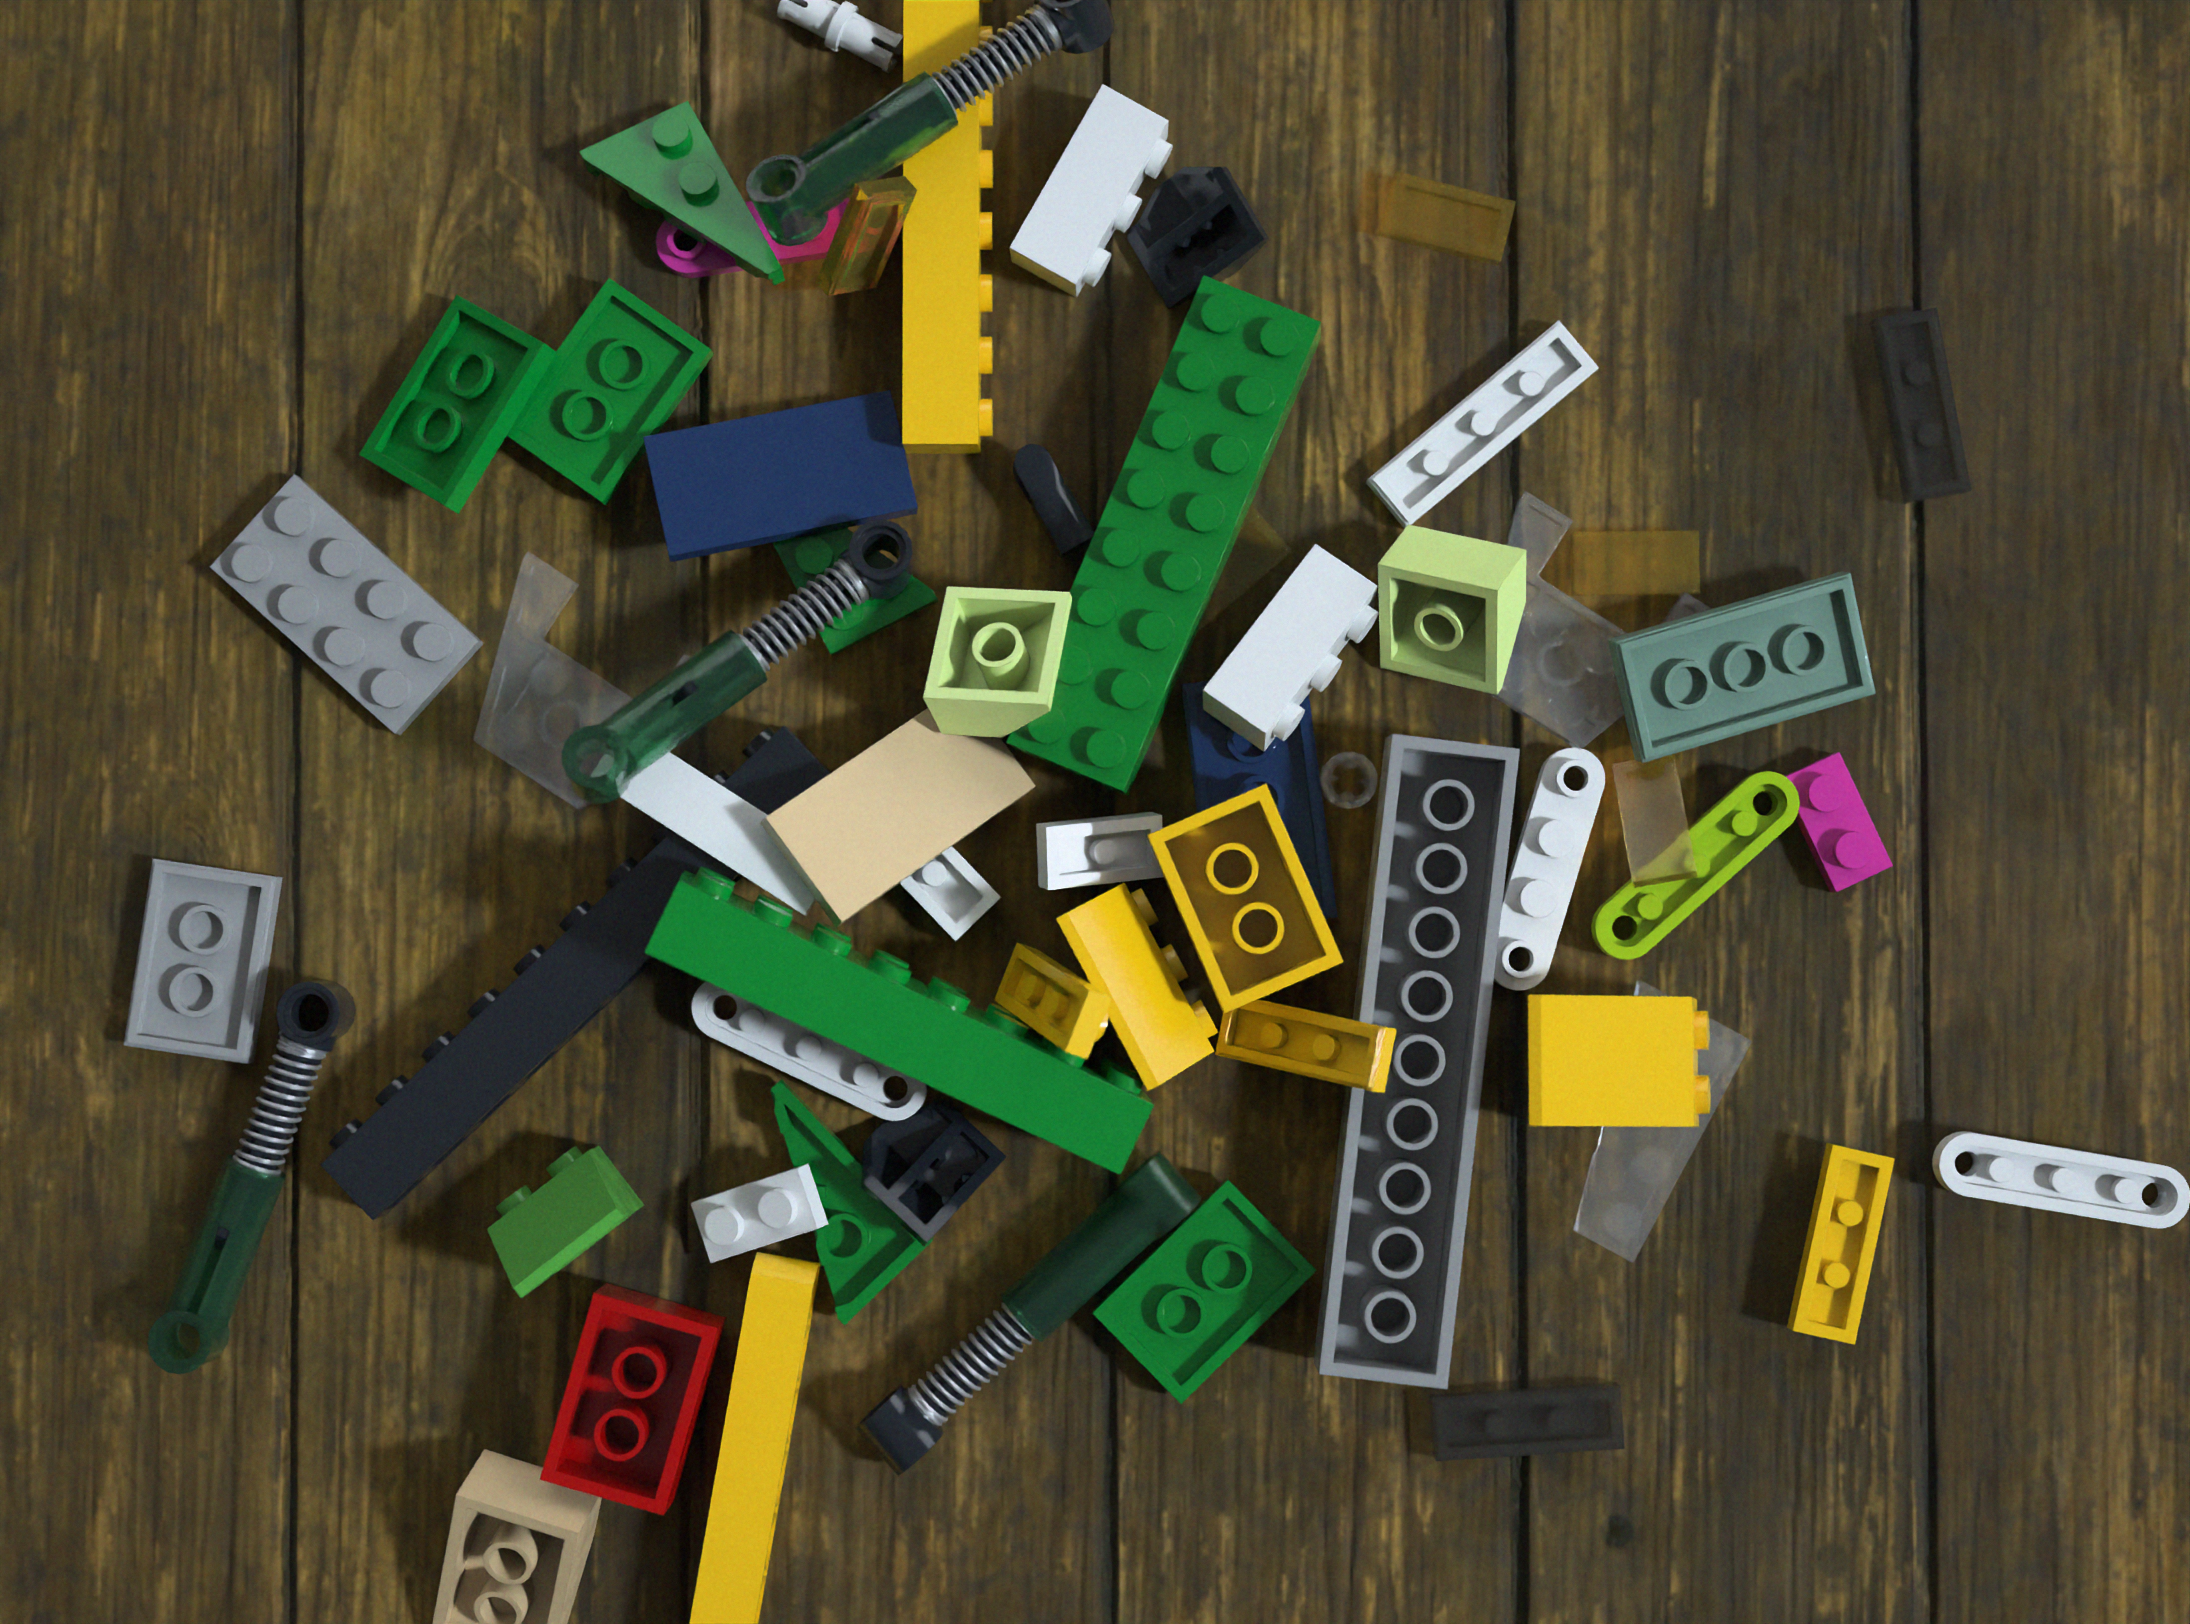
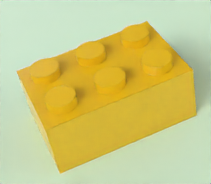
M1267 784L1146 836L1218 1004L1224 1013L1343 962Z

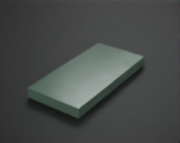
M1837 572L1607 639L1634 759L1641 763L1876 694L1851 573Z

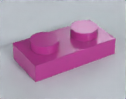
M1840 752L1828 755L1785 775L1794 784L1799 795L1800 806L1796 821L1830 892H1838L1893 866Z

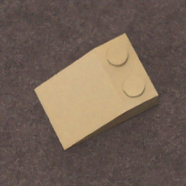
M484 1449L456 1494L432 1624H567L593 1541L602 1498L539 1480L543 1467Z

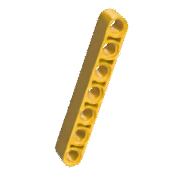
M761 1252L756 1253L748 1286L689 1624H759L818 1286L819 1262Z

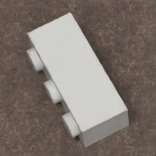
M1102 84L1009 247L1012 262L1076 298L1085 282L1094 287L1111 258V253L1104 250L1112 234L1115 229L1125 233L1140 208L1142 199L1135 196L1145 176L1149 175L1155 179L1171 153L1173 145L1166 142L1169 120Z
M1315 544L1203 689V710L1264 752L1275 737L1285 741L1302 719L1305 709L1300 707V704L1314 687L1319 692H1322L1338 672L1342 660L1337 658L1347 642L1351 639L1359 643L1375 623L1379 612L1374 609L1377 585Z

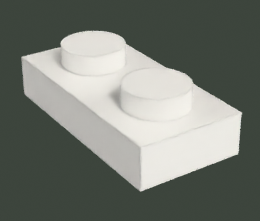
M1154 812L1036 824L1038 886L1047 890L1163 877L1146 838L1147 835L1162 829V815Z
M953 846L900 882L955 941L1002 898Z
M809 1164L716 1193L691 1203L710 1263L807 1233L829 1224Z

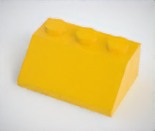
M1122 883L1056 918L1090 983L1112 998L1108 1006V1017L1148 1091L1214 1052L1208 1038L1217 1034L1218 1031L1201 999L1189 1005L1178 982L1188 978V974L1173 946L1169 944L1160 949L1148 927L1159 920L1142 888L1130 894L1125 883Z

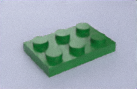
M610 278L607 279L556 351L557 354L507 434V437L604 505L609 503L646 451L643 437L658 434L714 355L709 347Z
M456 295L359 455L459 514L557 352L544 342Z
M1226 1178L1092 1310V1314L1182 1404L1317 1270L1239 1189Z

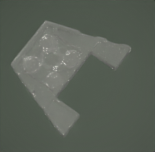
M1525 491L1517 501L1506 545L1526 549V603L1502 689L1497 695L1488 694L1568 745L1580 750L1624 715L1607 639L1628 633L1540 578L1539 574L1573 520ZM1684 592L1679 595L1662 623L1707 611L1711 608Z
M527 552L522 559L473 741L575 808L583 810L608 790L591 779L590 775L624 723L659 746H662L670 738L676 737L690 726L693 720L712 705L719 703L727 697L734 686L728 683L704 700L700 708L680 716L674 709V703L671 699L688 681H695L709 671L684 654L652 704L647 708L545 641V635L579 584L532 553Z

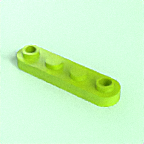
M1771 771L1751 774L1741 780L1596 910L1592 919L1591 932L1598 948L1610 957L1625 960L1641 957L1652 949L1794 822L1800 806L1799 795L1794 784L1784 775ZM1759 792L1766 793L1772 800V808L1765 816L1758 814L1753 807V799ZM1619 916H1626L1633 925L1631 935L1625 940L1618 939L1612 931L1613 922Z

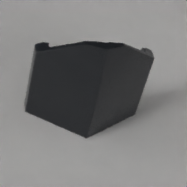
M1183 167L1155 189L1138 223L1132 226L1127 235L1129 243L1168 309H1174L1192 299L1197 292L1203 275L1222 282L1236 274L1269 240L1227 167Z
M946 1099L932 1102L928 1106L921 1107L915 1114L904 1120H885L863 1142L861 1188L917 1241L925 1246L1007 1156Z

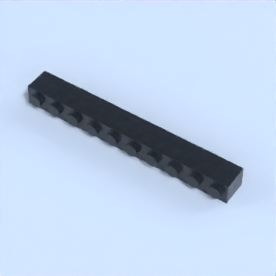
M784 725L776 733L770 727L764 729L742 751L748 758L742 766L731 776L722 770L712 780L769 815L832 772L790 728ZM662 825L651 837L656 847L639 863L633 857H630L612 872L605 880V884L611 890L594 906L585 900L573 909L559 924V927L565 933L547 950L542 944H539L529 951L513 968L519 977L502 993L494 987L479 998L467 1011V1014L473 1020L456 1037L450 1031H447L436 1039L421 1055V1058L427 1064L410 1080L402 1074L384 1088L375 1098V1101L381 1108L364 1124L358 1118H355L342 1128L328 1143L334 1152L320 1165L372 1220L388 1214L657 959L645 953V950L684 870L696 875L700 866H703L730 878L735 884L743 875L665 825Z

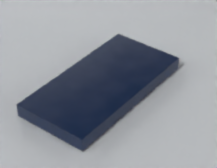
M891 390L643 437L670 562L863 525L872 520H889L917 514L918 506L902 444Z
M1209 681L1181 684L1197 813L1267 784L1324 918L1338 917L1309 694L1300 704V707L1305 709V713L1291 735L1285 741L1275 737L1264 752L1203 710V689Z

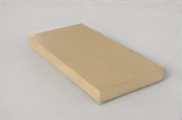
M927 708L769 814L760 824L833 924L838 927L1026 795L1035 787V784L1001 738L941 734L929 708Z

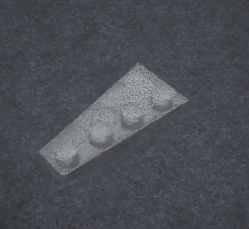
M1637 980L1633 996L1671 997L1640 980ZM1709 1018V1049L1698 1050V1075H1709L1710 1114H1699V1127L1602 1126L1596 1151L1592 1155L1574 1231L1632 1263L1636 1259L1752 1043L1748 1038Z

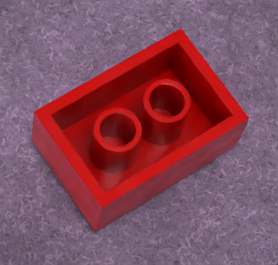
M609 1283L593 1293L539 1480L664 1516L676 1497L727 1317Z

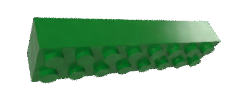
M1203 275L1070 590L1072 603L1051 711L1010 733L1006 743L1013 749L1125 796H1129L1321 340L1320 321Z
M700 866L696 875L686 870L683 871L645 953L1121 1175L1154 1107L1153 1102L1142 1089L1144 1083L1136 1077L1138 1074L1136 1071L1108 1057H1103L1100 1065L1086 1060V1058L1065 1052L1047 1038L1043 1037L1042 1039L1027 1032L1029 1027L1024 1025L1021 1019L999 1005L990 1003L985 1012L969 1004L971 1000L965 997L967 993L965 990L944 979L932 976L929 984H925L911 977L912 972L908 970L909 964L887 952L875 948L870 958L851 949L853 946L850 943L852 937L830 925L817 921L814 929L811 930L792 921L794 910L773 898L759 894L754 903L733 893L735 882L716 871Z

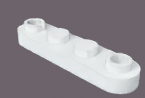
M1574 747L1557 751L1545 760L1539 772L1503 894L1494 981L1507 989L1527 990L1533 988L1545 978L1550 968L1605 786V772L1601 762L1594 754L1585 749ZM1569 767L1578 768L1584 775V784L1577 791L1570 790L1564 783V773ZM1516 947L1525 948L1530 956L1529 965L1522 971L1514 970L1509 964V954Z
M709 982L703 983L693 997V1019L698 1028L709 1037L882 1119L899 1121L909 1118L920 1109L925 1101L927 1084ZM722 995L731 996L737 1003V1012L731 1019H724L716 1012V1002ZM899 1076L906 1081L908 1091L904 1098L892 1099L886 1094L884 1086L889 1077Z
M1966 1131L1955 1132L1942 1139L1937 1145L1932 1159L1933 1171L1939 1183L1947 1190L1967 1197L2158 1229L2167 1228L2178 1223L2185 1216L2190 1205V1189L2184 1177L2175 1169L2156 1163ZM1967 1151L1972 1157V1167L1968 1172L1959 1174L1955 1168V1159L1960 1153ZM2153 1183L2158 1190L2157 1199L2151 1205H2145L2142 1200V1191L2146 1185Z

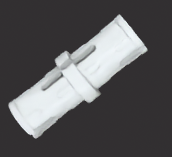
M780 0L777 10L778 17L787 19L825 39L826 47L836 52L844 48L882 68L883 71L890 73L897 60L893 58V53L877 45L899 56L903 51L902 34H897L859 15L857 6L848 1H844L840 5L832 0Z

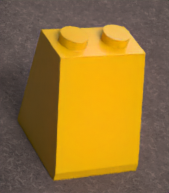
M1528 995L1529 1126L1699 1127V1114H1710L1711 1104L1709 1075H1698V1050L1709 1049L1710 1029L1708 1011H1697V999L1693 997Z

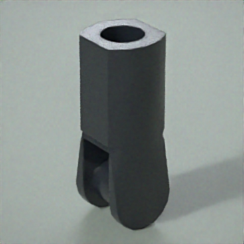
M1038 444L1023 446L1018 450L1014 458L1012 470L1014 478L1028 502L1033 505V512L1061 559L1089 544L1094 536V531L1069 487L1064 485V480L1049 452Z

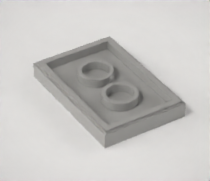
M162 859L152 860L124 1046L246 1064L254 1063L283 877Z

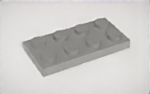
M295 474L210 566L377 719L397 735H401L484 644L310 485Z

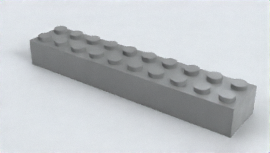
M1391 734L1385 738L1353 1020L1397 1030L1385 1092H1372L1345 1085L1313 1360L1319 1374L1447 1389L1520 753V749L1398 734Z

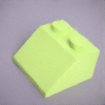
M1408 524L1378 563L1380 668L1497 695L1503 686L1526 603V549Z
M947 586L923 696L941 734L1003 738L1051 711L1072 603L1070 592Z

